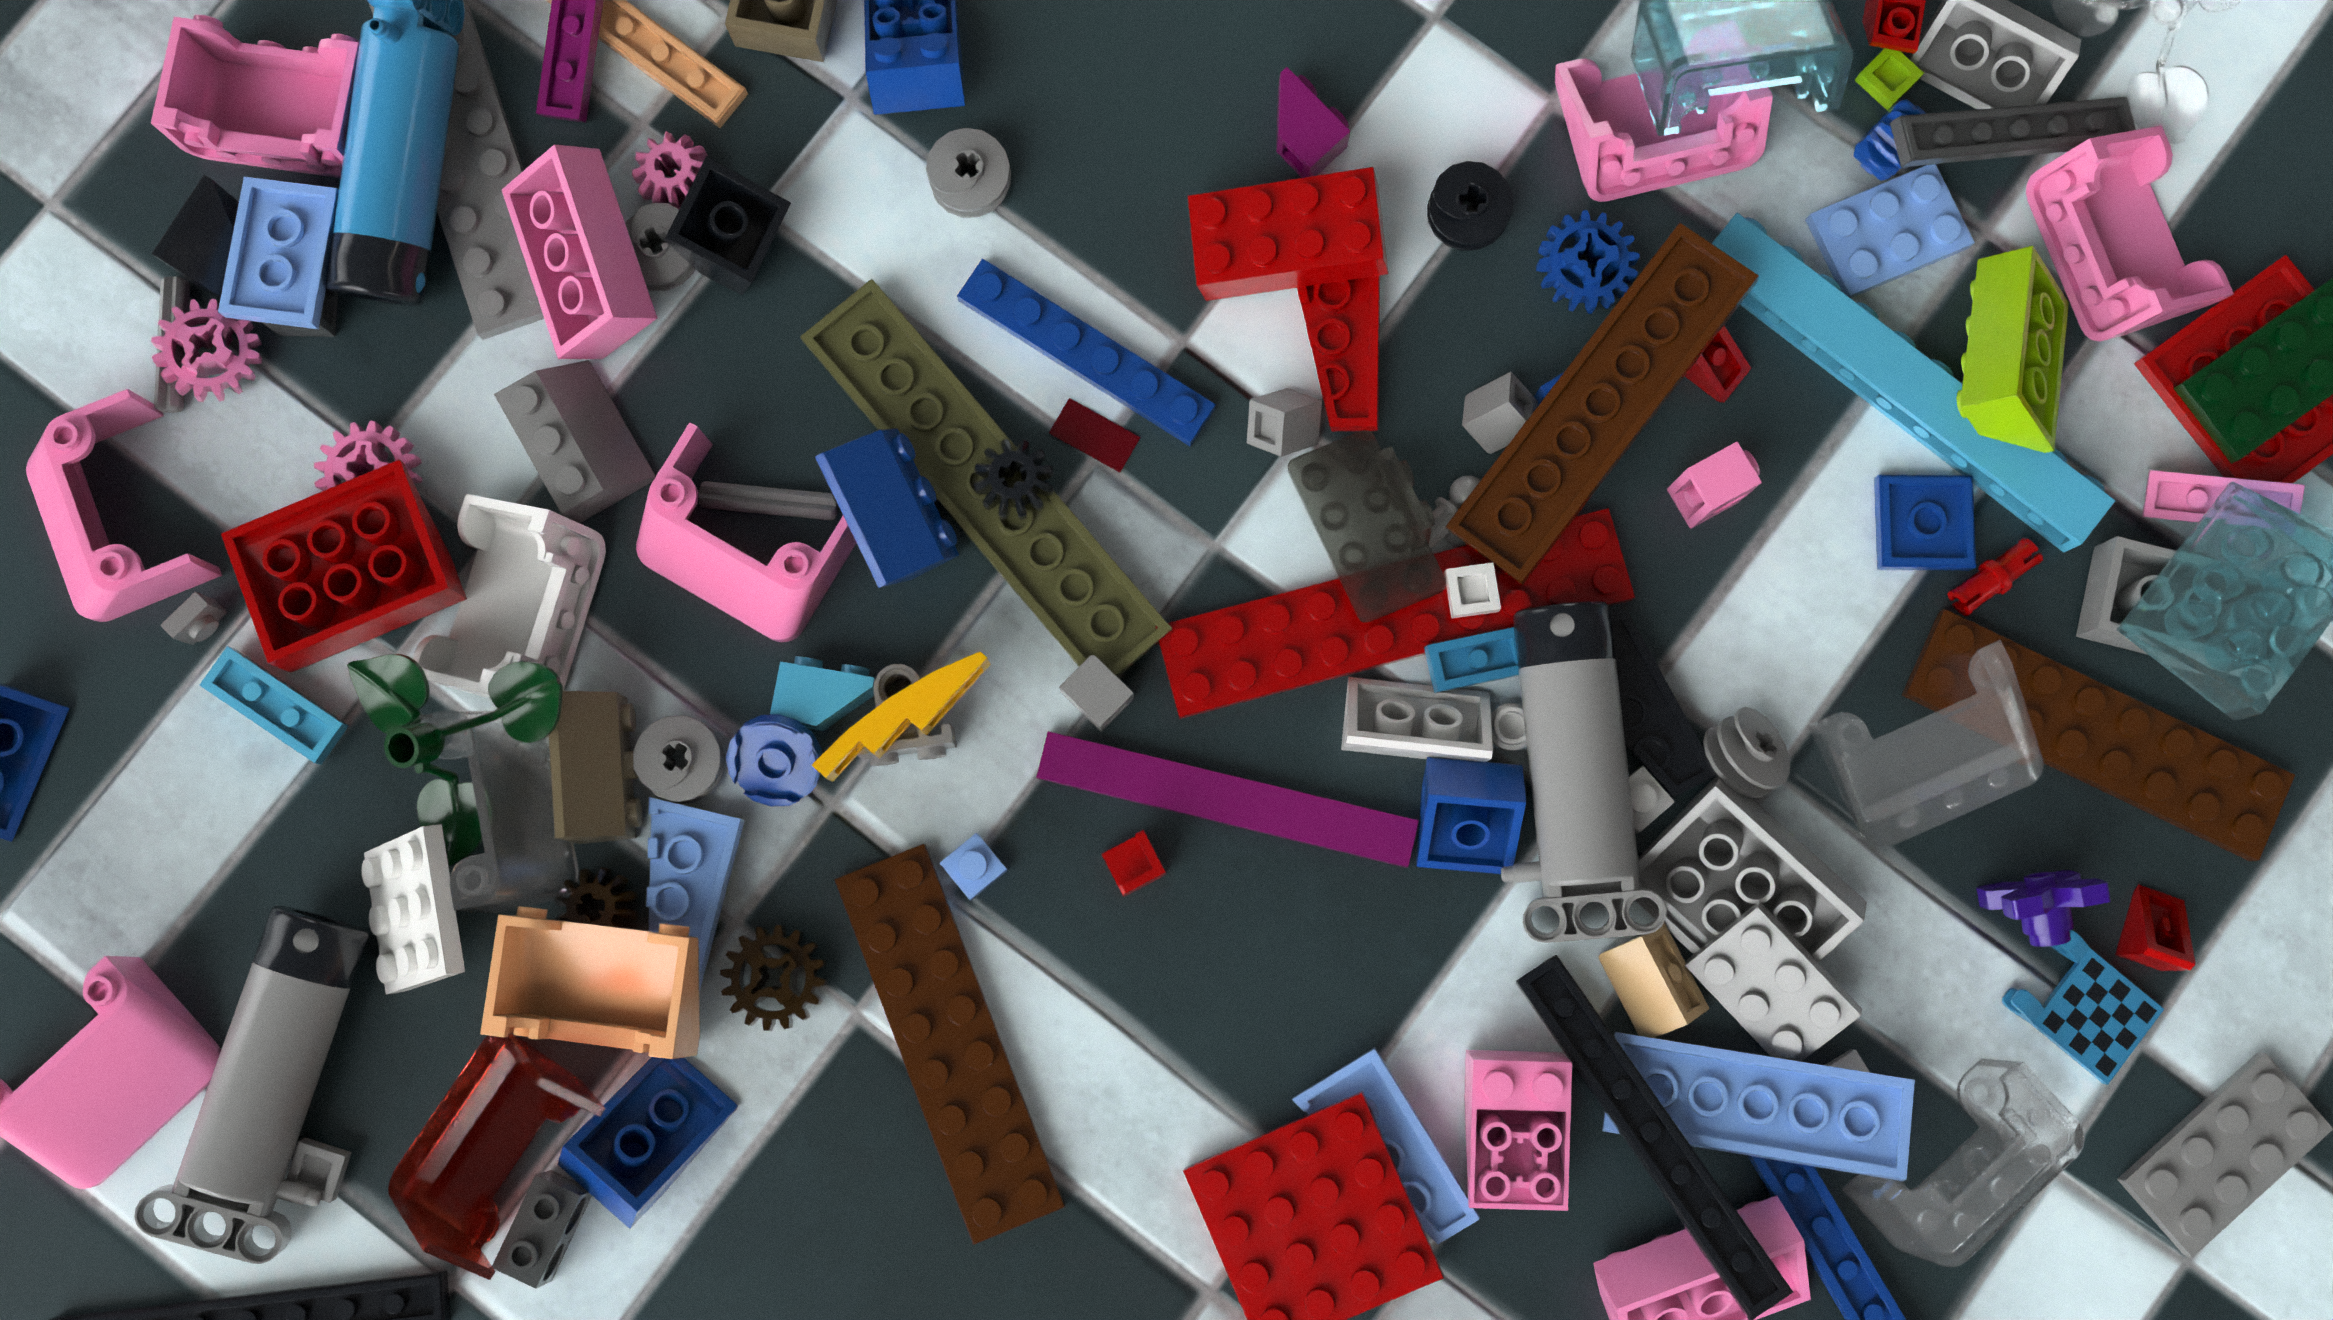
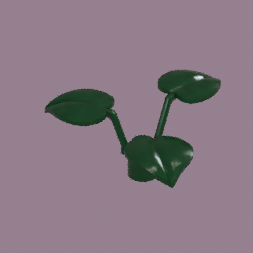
M388 654L348 663L347 667L351 681L363 708L375 726L387 734L384 750L388 760L399 768L415 766V771L418 774L427 772L441 777L427 783L419 793L417 800L418 819L421 827L442 824L448 866L460 862L476 850L489 830L491 823L489 798L480 784L476 782L459 784V778L455 772L432 765L430 762L435 761L441 755L445 747L446 736L495 721L501 717L505 731L511 738L517 741L532 743L546 738L555 729L561 714L563 686L560 682V677L551 668L538 662L520 661L508 664L500 668L488 684L489 696L498 709L446 727L437 728L430 723H421L424 720V716L419 709L427 703L430 689L425 672L414 659L402 654Z

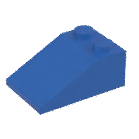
M651 1057L563 1145L557 1165L631 1229L680 1176L736 1111L738 1105L685 1058L666 1059Z

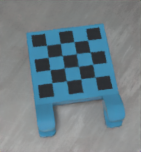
M2070 930L2071 941L2050 947L2073 961L2074 964L2043 1005L2027 990H2017L2015 988L2008 989L2001 1001L2005 1007L2030 1023L2101 1083L2108 1085L2163 1012L2164 1008L2094 952L2080 935Z

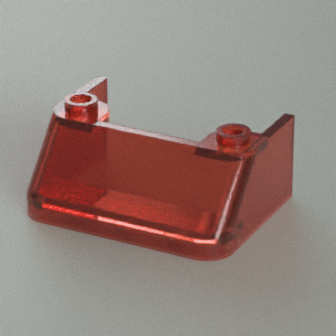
M508 1034V1037L487 1035L395 1168L388 1186L389 1197L423 1252L488 1280H491L496 1271L481 1248L485 1243L493 1239L500 1224L498 1207L492 1198L544 1121L548 1119L554 1123H562L568 1118L574 1117L581 1108L600 1117L606 1109L581 1079L513 1034Z

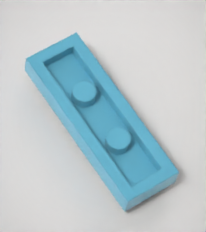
M229 646L225 648L199 684V686L316 764L322 765L349 727L348 724L235 648Z

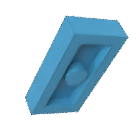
M1514 627L1430 644L1424 647L1434 693L1519 676Z

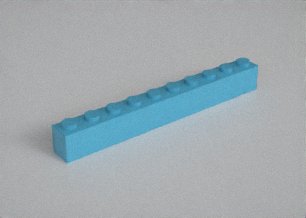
M1737 212L1712 242L1714 246L1759 275L1758 282L1740 304L1742 307L1960 474L1973 476V484L2063 553L2083 544L2116 501L2105 493V487L2097 479L2089 475H2082L2068 465L2066 457L2057 449L2052 452L2043 453L1979 435L1968 418H1963L1959 413L1956 397L1957 392L1962 390V383L1953 377L1952 370L1946 364L1935 359H1929L1917 350L1916 344L1909 336L1900 331L1891 330L1878 320L1877 313L1871 307L1861 302H1854L1841 292L1840 285L1833 278L1825 274H1818L1804 263L1803 257L1796 250L1789 246H1781L1767 235L1766 229L1758 221L1749 217L1744 218Z

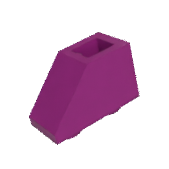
M1286 67L1280 72L1278 86L1276 152L1301 178L1317 176L1347 149L1351 131L1348 129V121L1339 110L1334 107L1328 109L1317 98L1318 94L1315 87L1305 76L1299 75L1297 77Z

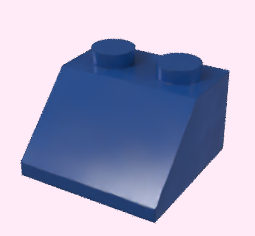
M1427 757L1420 798L1416 867L1501 874L1502 867L1513 866L1526 807L1523 765Z

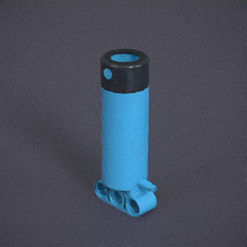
M367 0L374 7V14L372 19L367 20L361 26L326 287L332 292L360 299L404 306H420L425 298L459 54V43L450 35L457 36L463 28L465 16L463 0Z

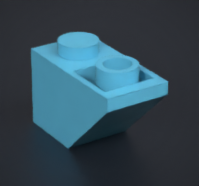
M795 656L794 664L780 661L770 715L780 714L799 721L809 729L824 731L874 696V680L876 678L869 676L870 669L856 665L842 664L841 671L823 669V661L808 657Z

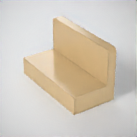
M1665 922L1656 932L1638 935L1632 940L1599 955V960L1639 1036L1658 1037L1688 1025L1710 1009L1691 972L1685 967L1686 962Z

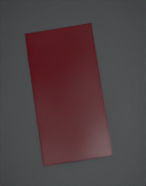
M1071 398L1068 399L1049 431V434L1119 473L1141 438Z

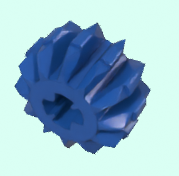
M1907 99L1899 101L1855 145L1853 156L1869 175L1873 174L1882 181L1889 179L1902 168L1890 122L1899 116L1927 114L1918 105H1913Z

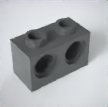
M549 1170L536 1174L491 1268L535 1289L551 1282L592 1195L578 1182L555 1171Z

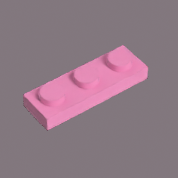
M2149 470L2142 517L2297 533L2305 485Z

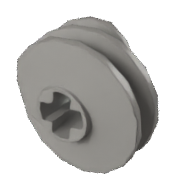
M971 128L949 131L935 142L928 153L926 172L936 202L948 213L962 218L980 217L994 211L1005 200L1011 185V169L1006 151L995 137L982 130ZM968 168L972 173L977 169V175L971 178L967 173L962 177L961 172Z
M650 203L641 206L636 214L625 222L647 289L650 291H668L678 287L690 278L696 270L664 240L679 209L669 203ZM663 242L664 244H661L663 250L654 254L656 252L654 246Z
M1743 707L1734 716L1723 719L1718 727L1710 728L1705 732L1703 743L1706 756L1712 768L1723 782L1737 793L1749 798H1762L1770 793L1772 789H1776L1786 782L1790 774V758L1786 744L1774 725L1756 709Z
M685 715L667 716L651 723L639 736L633 751V768L640 781L656 796L681 804L698 801L711 793L722 778L726 762L723 744L716 733L703 722ZM677 750L685 753L684 757L689 761L684 768L676 766L677 762L672 758Z

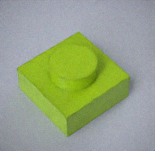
M1884 48L1859 73L1855 81L1888 111L1923 76L1924 72L1901 51Z

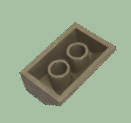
M563 691L560 718L555 729L549 735L555 838L577 844L637 839L636 827L642 826L643 812L640 799L634 798L633 779H638L639 777L633 768V751H631L630 732H635L636 713L633 704H628L627 697L617 692Z

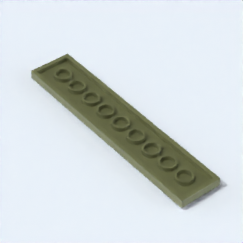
M873 279L869 280L800 336L802 342L877 430L898 428L900 434L903 433L907 436L916 454L913 461L920 475L926 477L933 486L936 500L1078 667L1089 656L1095 655L1118 677L1172 630L1054 491L1049 496L1037 494L1044 504V508L1041 511L1035 510L1030 503L1025 505L1027 518L1024 520L1019 519L1016 508L1013 507L1007 519H1001L999 516L1000 504L990 510L984 508L982 501L987 494H977L974 488V483L984 478L976 474L975 465L977 463L991 465L984 451L987 448H991L998 455L1002 454L1001 441L1004 439L1009 440L1012 451H1017V447ZM1015 471L1011 478L1004 477L1008 488H1013L1014 484L1018 481L1025 482L1020 471Z

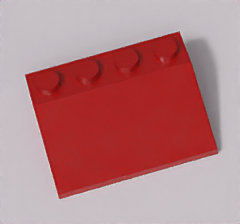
M400 459L221 533L267 662L290 673L467 599L452 558L403 461Z

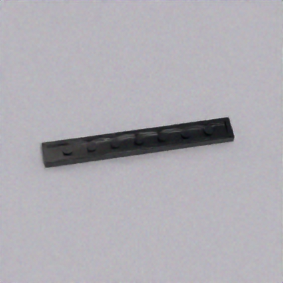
M1558 956L1551 957L1516 980V984L1566 1057L1572 1062L1577 1073L1748 1320L1755 1319L1792 1294L1793 1291Z
M447 1271L58 1316L49 1320H451L448 1274Z

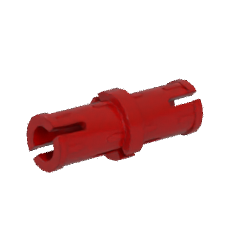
M2022 538L1995 560H1985L1979 565V571L1948 592L1950 601L1956 598L1959 599L1952 604L1953 607L1960 614L1969 616L1976 608L1994 595L2000 593L2004 595L2012 588L2013 581L2043 561L2042 553H2037L2034 556L2031 555L2038 551L2039 548L2031 540Z

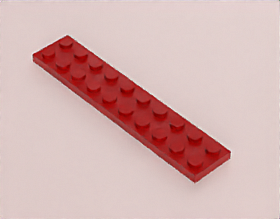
M1609 508L1576 516L1523 585L1494 565L1501 610L1496 613L1451 619L1444 571L1448 568L1492 563L1469 545L1169 622L1168 625L1172 630L1159 640V645L1178 717L1182 719L1425 655L1424 647L1430 644L1514 627V613L1522 609L1583 601H1603L1613 606L1632 601L1635 595Z

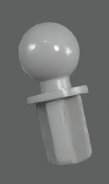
M1462 476L1451 485L1449 501L1442 497H1438L1435 500L1437 508L1413 533L1423 546L1428 549L1435 547L1449 533L1445 526L1481 481L1474 476Z

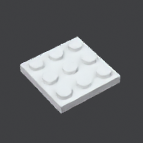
M442 824L422 826L364 852L365 860L362 863L361 870L362 879L365 886L370 889L372 908L369 912V925L372 933L377 935L380 955L376 961V970L379 980L384 983L386 995L405 992L465 972Z

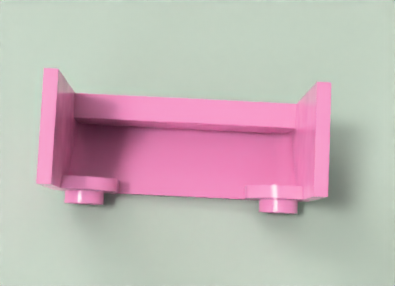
M129 389L54 418L46 427L26 466L31 489L73 606L83 617L98 622L111 621L222 576L218 566L188 553L145 570L142 560L136 551L121 544H109L80 461L91 453L95 443L163 417V413L156 409L152 402Z
M690 422L650 485L636 543L637 555L640 561L652 571L776 642L792 641L803 632L857 542L844 516H842L821 552L804 543L791 542L780 547L768 566L688 521L698 502V490L691 479L713 445L699 427Z

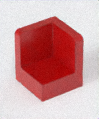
M1144 830L1137 832L1135 837L1101 854L1123 897L1166 875Z

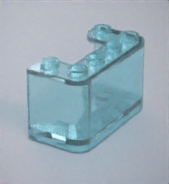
M1641 0L1638 6L1631 59L1657 135L1662 136L1681 133L1682 125L1680 121L1690 111L1696 109L1697 114L1707 113L1710 96L1794 83L1793 86L1798 99L1807 98L1808 94H1811L1817 112L1840 109L1853 61V49L1832 0Z

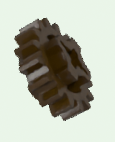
M776 925L773 936H769L766 928L760 926L756 928L757 940L753 941L749 937L742 935L738 940L743 950L741 952L727 951L726 956L734 964L732 969L720 970L721 976L731 979V985L721 990L722 996H735L737 1001L729 1009L732 1013H738L743 1010L748 1012L744 1024L752 1026L759 1018H762L763 1030L772 1031L776 1019H779L782 1027L789 1029L793 1028L792 1015L795 1014L800 1019L807 1020L810 1018V1014L805 1006L808 1003L821 1005L823 1000L814 992L816 987L827 986L828 980L817 977V970L825 967L827 963L826 960H813L811 955L819 947L815 942L805 946L801 945L804 932L795 930L789 938H786L785 926ZM782 945L792 951L786 953L781 958H773L764 947ZM748 963L752 968L750 984L744 987V970ZM786 967L783 970L784 973L779 977L782 984L781 988L769 986L761 989L770 978L769 973L766 971L768 968L782 969ZM804 968L806 977L801 993L797 988L798 972ZM767 997L776 998L785 1009L770 1011L759 1007L757 1004L763 1002Z

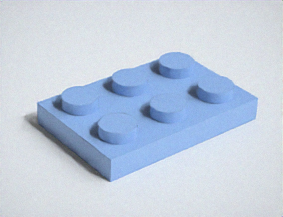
M1936 164L1925 165L1811 213L1805 219L1834 280L1840 285L1841 292L1849 298L1856 297L1965 251L1975 243Z
M252 177L243 178L218 313L225 318L319 329L326 292V279L339 190L337 188Z

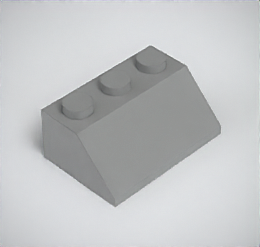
M1942 0L1919 40L1918 51L1915 54H1911L1909 60L1924 72L1920 78L1921 80L1975 109L2046 104L2079 57L2081 39L2008 0Z
M589 360L536 370L494 394L563 516L581 523L652 483L656 475Z

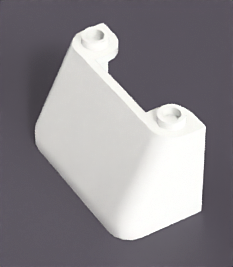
M466 494L458 517V534L465 544L478 549L464 590L467 599L460 602L450 637L441 635L425 637L418 644L412 659L421 666L428 682L490 698L488 684L493 675L500 668L520 661H533L548 666L560 677L564 690L605 560V541L597 531L551 510Z

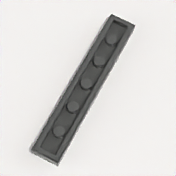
M2127 97L1899 116L1890 122L1901 167L2068 152L2089 138L2136 130Z

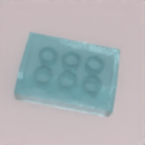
M2230 482L2117 628V631L2234 721L2260 715L2265 711L2333 620V530L2236 482Z

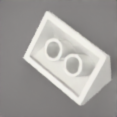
M1349 677L1341 750L1419 759L1432 757L1488 762L1492 759L1493 754L1490 692L1453 689L1434 693L1433 686Z

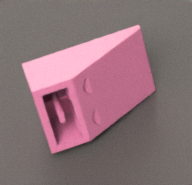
M1466 1050L1464 1101L1469 1208L1568 1211L1572 1062L1562 1052Z

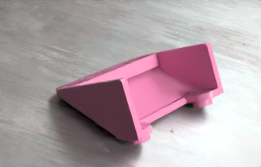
M104 956L89 970L83 983V997L98 1015L14 1092L0 1079V1137L75 1188H92L103 1183L202 1092L210 1083L221 1052V1048L140 957Z

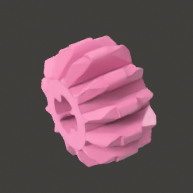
M666 131L663 143L659 145L655 140L648 138L647 145L650 152H635V159L640 167L632 170L636 183H640L638 187L639 194L644 200L652 199V203H670V205L680 209L705 157L708 156L705 149L700 145L693 147L694 143L691 137L686 134L676 142L672 133ZM674 169L676 175L674 177L667 178L666 174L672 176L670 170Z

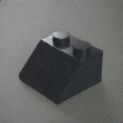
M706 156L664 240L700 274L743 295L752 284L791 202Z

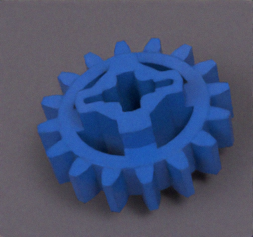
M1583 210L1576 223L1569 214L1565 215L1560 223L1561 229L1552 225L1546 234L1549 241H1542L1537 252L1544 256V258L1539 259L1536 271L1547 272L1540 285L1542 289L1552 286L1556 289L1552 301L1555 303L1563 297L1569 299V311L1573 312L1579 303H1585L1587 313L1592 314L1599 301L1606 310L1611 308L1615 302L1614 295L1622 298L1629 289L1626 283H1633L1638 275V272L1630 266L1637 263L1640 254L1628 252V248L1632 245L1635 238L1633 235L1623 238L1619 235L1623 226L1621 221H1618L1612 227L1606 225L1607 213L1602 212L1596 221H1591L1588 211ZM1575 237L1573 248H1565L1563 252L1558 253L1563 243ZM1583 253L1587 257V261L1580 260ZM1588 263L1595 264L1592 271L1591 268H1588ZM1616 271L1615 278L1609 284L1600 288L1602 276L1610 275Z

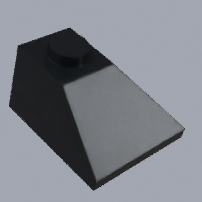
M203 175L151 254L194 285L220 299L239 202L214 180Z

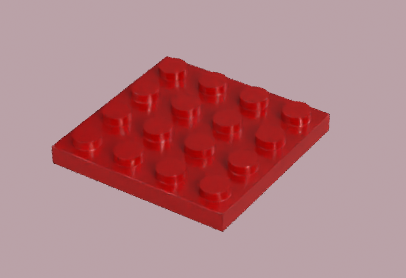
M2287 255L2272 263L2236 289L2233 295L2218 302L2134 363L2223 477L2294 483L2333 454V394L2249 454L2231 464L2173 389L2314 291V288Z
M1363 1091L1197 1162L1183 1170L1247 1320H1347L1444 1278L1442 1269Z

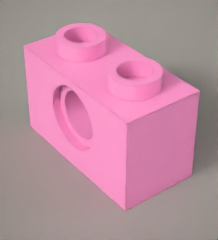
M1735 442L1687 468L1667 488V491L1687 525L1692 529L1739 503L1762 483L1758 477L1760 469L1753 455L1747 450L1743 451L1739 443Z

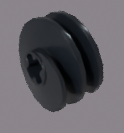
M1473 161L1454 164L1441 173L1436 180L1427 204L1428 224L1434 235L1446 246L1460 251L1480 250L1493 244L1505 231L1512 215L1513 196L1505 178L1498 170L1489 165ZM1466 201L1473 202V209H1477V211H1467V204L1463 205V203Z

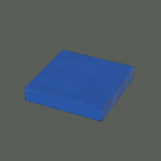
M1878 475L1874 478L1877 570L1971 571L1976 568L1973 476Z

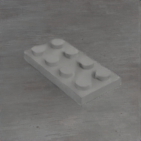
M2256 1053L2117 1180L2184 1256L2193 1258L2333 1130V1127L2266 1053Z

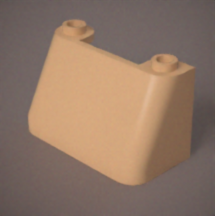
M524 906L517 907L516 915L498 914L481 1035L508 1037V1034L514 1033L513 1035L525 1036L529 1039H554L631 1049L637 1053L649 1052L648 1056L666 1059L697 1056L700 1040L699 945L697 937L689 936V926L660 923L658 932L547 919L548 909Z

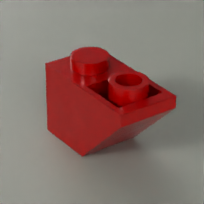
M1866 0L1862 22L1869 45L1915 54L1918 51L1926 0Z

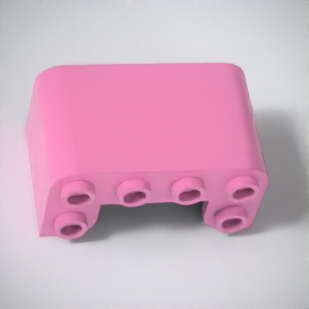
M194 15L193 19L174 17L151 124L180 149L203 159L341 178L359 41L348 35L332 34L330 39H322L319 42L318 48L305 46L302 48V51L292 50L268 40H259L257 45L242 43L223 28L221 21L210 16Z

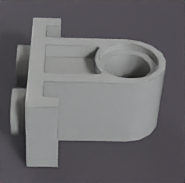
M904 664L886 666L878 673L874 680L875 708L889 698L888 690L894 681L907 679L913 684L921 678L911 667ZM912 723L880 759L866 747L857 756L862 760L870 759V766L899 763L898 755L917 753L918 760L942 758L946 756V749L957 747L955 729L950 723L942 724V734L931 735L930 731L926 736Z

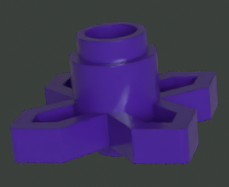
M2072 870L2032 873L2024 876V882H1999L1976 887L1980 907L1988 910L2003 909L2004 916L2014 920L2021 919L2023 934L2029 935L2030 945L2038 947L2061 945L2071 941L2070 930L2074 929L2071 907H2087L2111 902L2107 881L2097 878L2081 879L2080 873Z

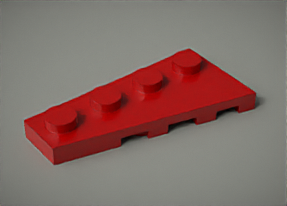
M1381 275L1297 287L1332 432L1378 431Z

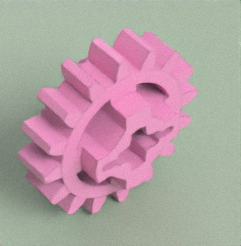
M195 299L190 300V311L184 313L176 306L173 307L172 312L176 319L172 323L160 319L158 324L165 332V335L155 336L151 339L155 348L163 351L153 355L152 359L157 367H166L160 373L164 381L168 384L177 380L175 389L182 396L187 394L192 388L194 396L199 402H204L207 392H213L219 401H224V389L229 387L238 394L242 393L243 391L238 381L242 377L254 381L256 378L249 365L262 364L260 354L251 350L262 345L257 334L249 333L254 327L251 321L225 318L218 313L219 303L216 299L210 300L207 309H201ZM207 323L206 325L193 327L198 324ZM233 333H235L239 341L238 356L229 349V345L233 341L231 337ZM176 345L180 346L185 352V356L181 360L183 364L181 368L178 366L175 357ZM214 345L216 348V352L213 354L204 352L200 355L198 352L201 347L210 349ZM223 373L217 377L208 378L210 375Z
M369 421L366 431L357 423H350V435L344 436L337 430L333 432L337 444L333 448L328 445L320 447L321 451L328 456L326 462L314 463V468L324 473L325 476L314 482L315 487L324 491L341 484V480L348 481L363 475L364 472L372 471L373 467L375 470L389 464L387 462L388 453L384 451L386 446L392 452L395 461L399 459L403 461L413 483H422V477L412 472V468L422 463L421 459L416 455L408 454L414 447L412 442L405 437L399 439L400 432L391 426L383 430L382 426L375 421Z

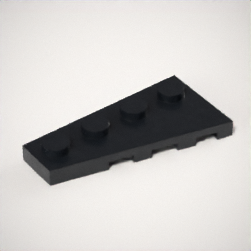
M1626 607L1612 613L1611 620L1625 745L1673 797H1676L1718 774L1712 768L1701 743Z

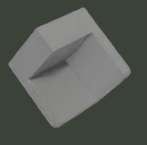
M1509 372L1465 396L1462 426L1487 453L1492 454L1508 446L1538 407V401L1512 372Z
M1288 388L1250 399L1247 444L1280 457L1317 445L1319 441L1322 400Z
M1095 655L1089 656L1059 686L1061 693L1100 732L1134 700V693Z

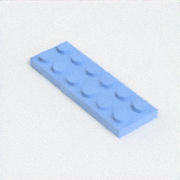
M1619 1032L1614 1033L1617 1042L1691 1146L1898 1181L1907 1180L1915 1080ZM1604 1112L1602 1131L1620 1134Z

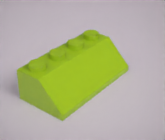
M2034 246L1978 259L1976 278L1970 284L1973 302L1971 316L1966 318L1967 351L1961 357V366L1964 373L1962 390L1957 392L1956 397L1959 413L1963 418H1968L1981 436L2043 453L2055 451L2069 302Z

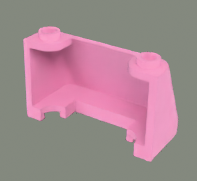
M1733 23L1704 30L1695 36L1689 44L1686 62L1602 81L1598 65L1589 59H1576L1556 64L1555 85L1581 179L1588 196L1595 201L1616 200L1739 171L1750 167L1763 155L1773 95Z
M2162 125L2089 138L2038 169L2030 176L2027 182L2026 196L2028 204L2083 333L2094 341L2100 342L2135 332L2213 305L2234 294L2226 274L2219 264L2212 260L2204 259L2185 266L2150 185L2164 176L2172 164L2173 154Z

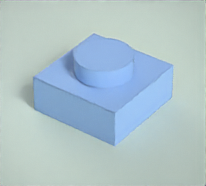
M977 832L940 862V865L970 901L1008 871Z

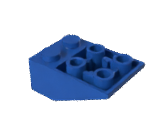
M864 0L865 70L874 115L965 106L957 0Z

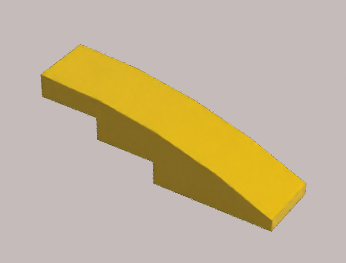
M979 651L931 672L889 697L851 726L812 766L826 779L834 782L864 747L880 759L912 723L927 736L991 665L988 658Z

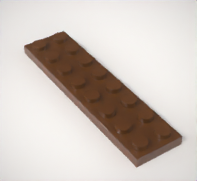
M1679 223L1445 526L1446 529L1490 562H1494V565L1523 585L1756 285L1759 275Z
M1946 609L1938 612L1901 695L2250 862L2260 860L2295 777V774Z
M925 844L919 845L834 879L973 1245L1064 1208V1200L927 846Z

